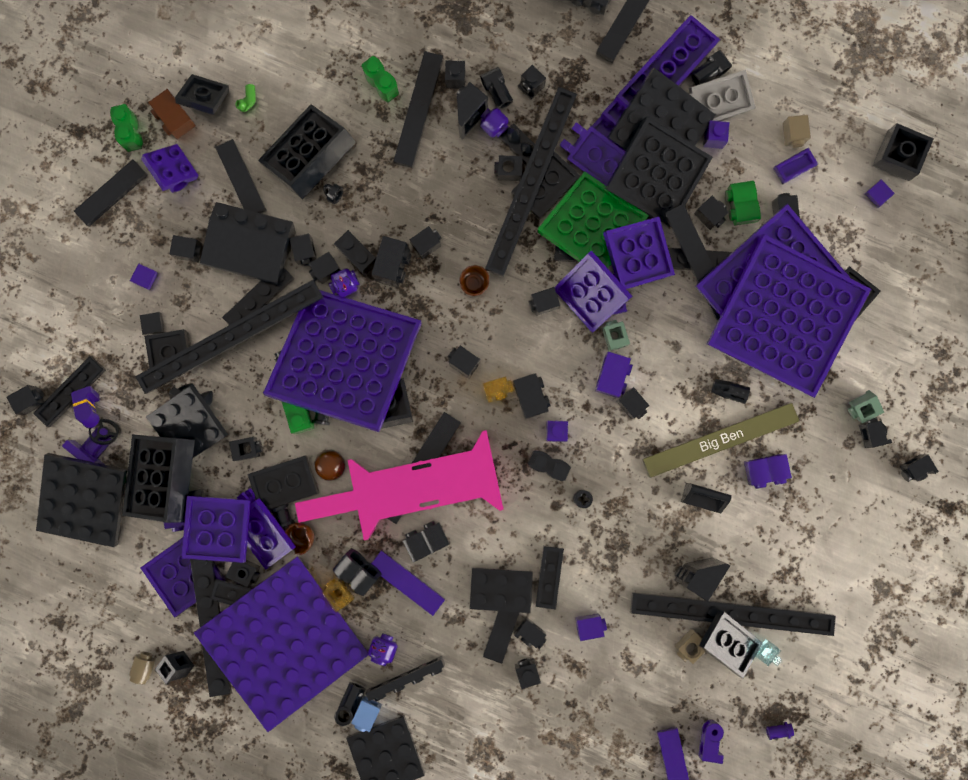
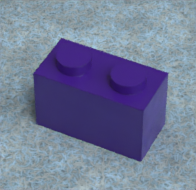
M607 352L595 392L619 398L621 394L624 395L627 383H624L626 375H630L633 364H630L631 358Z

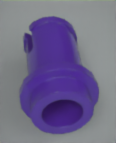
M784 722L783 725L766 727L769 740L785 737L791 739V736H794V729L791 723Z

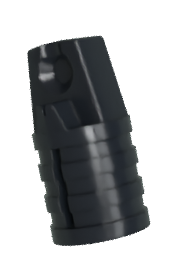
M715 379L711 392L725 399L745 404L749 397L750 387L731 381Z

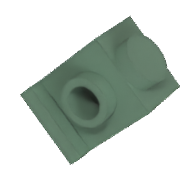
M617 320L605 323L606 326L602 328L608 346V352L630 345L623 321L617 322ZM612 332L617 333V339L611 337Z
M870 390L849 402L851 406L848 408L850 416L861 423L885 413L877 395Z

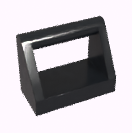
M686 483L681 502L721 514L730 503L732 495L692 483Z

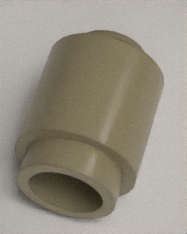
M141 652L135 655L129 673V680L131 682L143 685L150 679L156 661L153 658V654Z

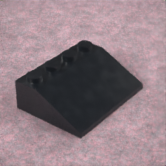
M310 104L258 161L303 200L356 142L343 126ZM311 139H314L316 141L317 146L313 145Z
M216 202L209 218L200 264L278 284L291 248L290 238L296 234L292 221Z
M132 434L122 516L166 523L185 522L186 501L189 494L195 440Z

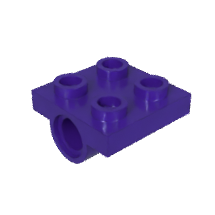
M178 144L142 155L141 160L162 191L170 189L173 193L185 188L188 182L197 180L199 176Z

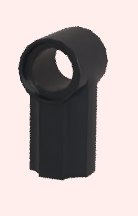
M718 50L703 65L691 72L692 81L696 86L709 82L716 76L720 77L732 67V64L724 53Z
M499 67L480 75L485 90L489 91L498 109H504L513 103Z
M349 682L340 705L335 712L334 719L339 726H347L351 723L366 689L357 683ZM340 711H348L350 718H341Z

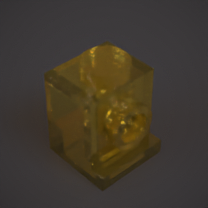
M506 376L483 383L489 404L493 402V398L499 401L508 398L507 394L514 391L511 380L507 381Z
M334 578L324 585L326 590L322 594L335 612H338L355 599L342 580L336 581ZM336 589L341 590V596L335 594Z

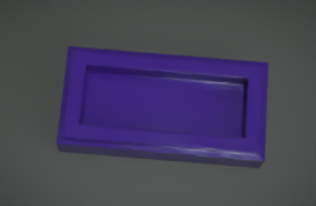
M808 147L776 165L773 169L781 183L785 184L816 167L818 162Z

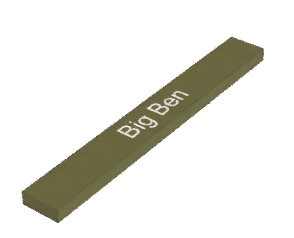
M789 403L643 459L649 478L797 423L799 418L793 403Z

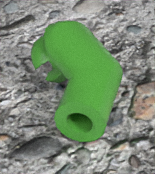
M253 84L245 85L246 97L237 100L235 103L236 108L241 112L248 111L256 103L255 85Z

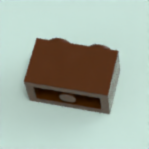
M168 89L148 102L153 108L150 112L157 121L159 119L162 120L164 123L162 128L169 136L172 134L176 139H179L196 126L182 106L176 103L175 97Z

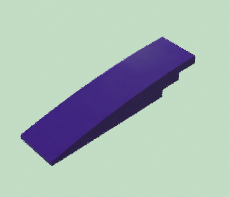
M690 15L616 95L613 102L602 112L592 127L607 138L652 68H656L680 87L690 76L691 72L698 67L718 44L720 39Z

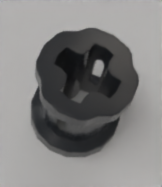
M315 412L312 423L330 426V422H328L329 416Z
M578 490L573 496V502L580 508H588L593 502V496L586 490ZM584 493V496L588 497V501H584L582 505L581 501H578V497H582Z
M289 504L271 510L281 527L295 523L291 519L288 510Z

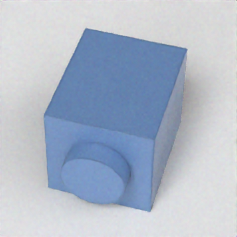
M364 696L351 724L355 725L354 727L361 732H370L382 704L374 700L368 701L367 697Z

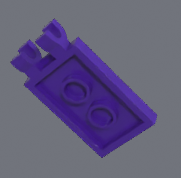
M576 122L571 129L579 134L580 137L574 145L563 139L560 146L570 153L567 157L569 161L607 186L625 151L592 126L586 130Z
M250 488L236 498L251 500L247 546L266 570L296 546L259 498L255 501L254 492Z

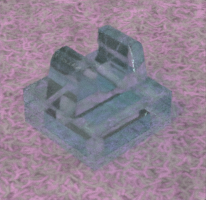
M766 639L756 657L768 667L772 662L776 666L782 662V659L777 656L781 650Z

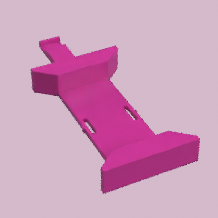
M487 430L482 431L472 451L370 472L356 460H347L353 491L295 503L299 523L358 510L364 540L371 538L381 519L426 509L431 510L435 507L483 498L499 511L504 510ZM431 463V467L412 470L413 466ZM439 500L438 504L420 507V503Z

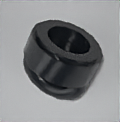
M325 184L323 191L327 196L326 200L332 204H337L342 197L343 187L337 184Z

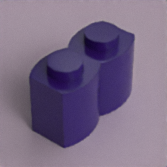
M787 454L744 461L748 485L754 486L755 489L767 487V483L774 482L775 485L787 483L786 479L792 478Z

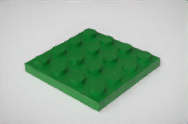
M584 171L540 225L537 232L578 262L592 251L609 269L612 264L603 232L645 221L649 215L607 191L604 184Z

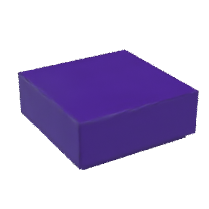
M882 179L865 193L877 208L895 194Z
M138 263L130 281L150 290L158 272Z

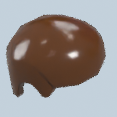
M468 266L462 271L459 278L461 289L467 295H481L489 286V273L482 266Z
M332 449L323 450L314 461L317 475L326 481L338 479L345 470L344 458Z
M295 522L290 524L285 530V533L296 546L293 549L295 555H303L312 547L315 537L313 530L308 525L302 522Z

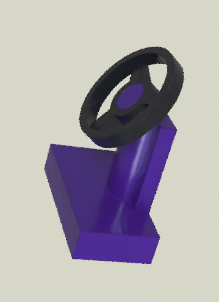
M100 419L98 423L99 428H96L92 434V428H89V437L83 445L79 444L76 440H66L62 447L77 459L104 464L98 458L117 439L119 430L113 421ZM102 422L111 424L115 428L116 433L110 432L107 427H103Z

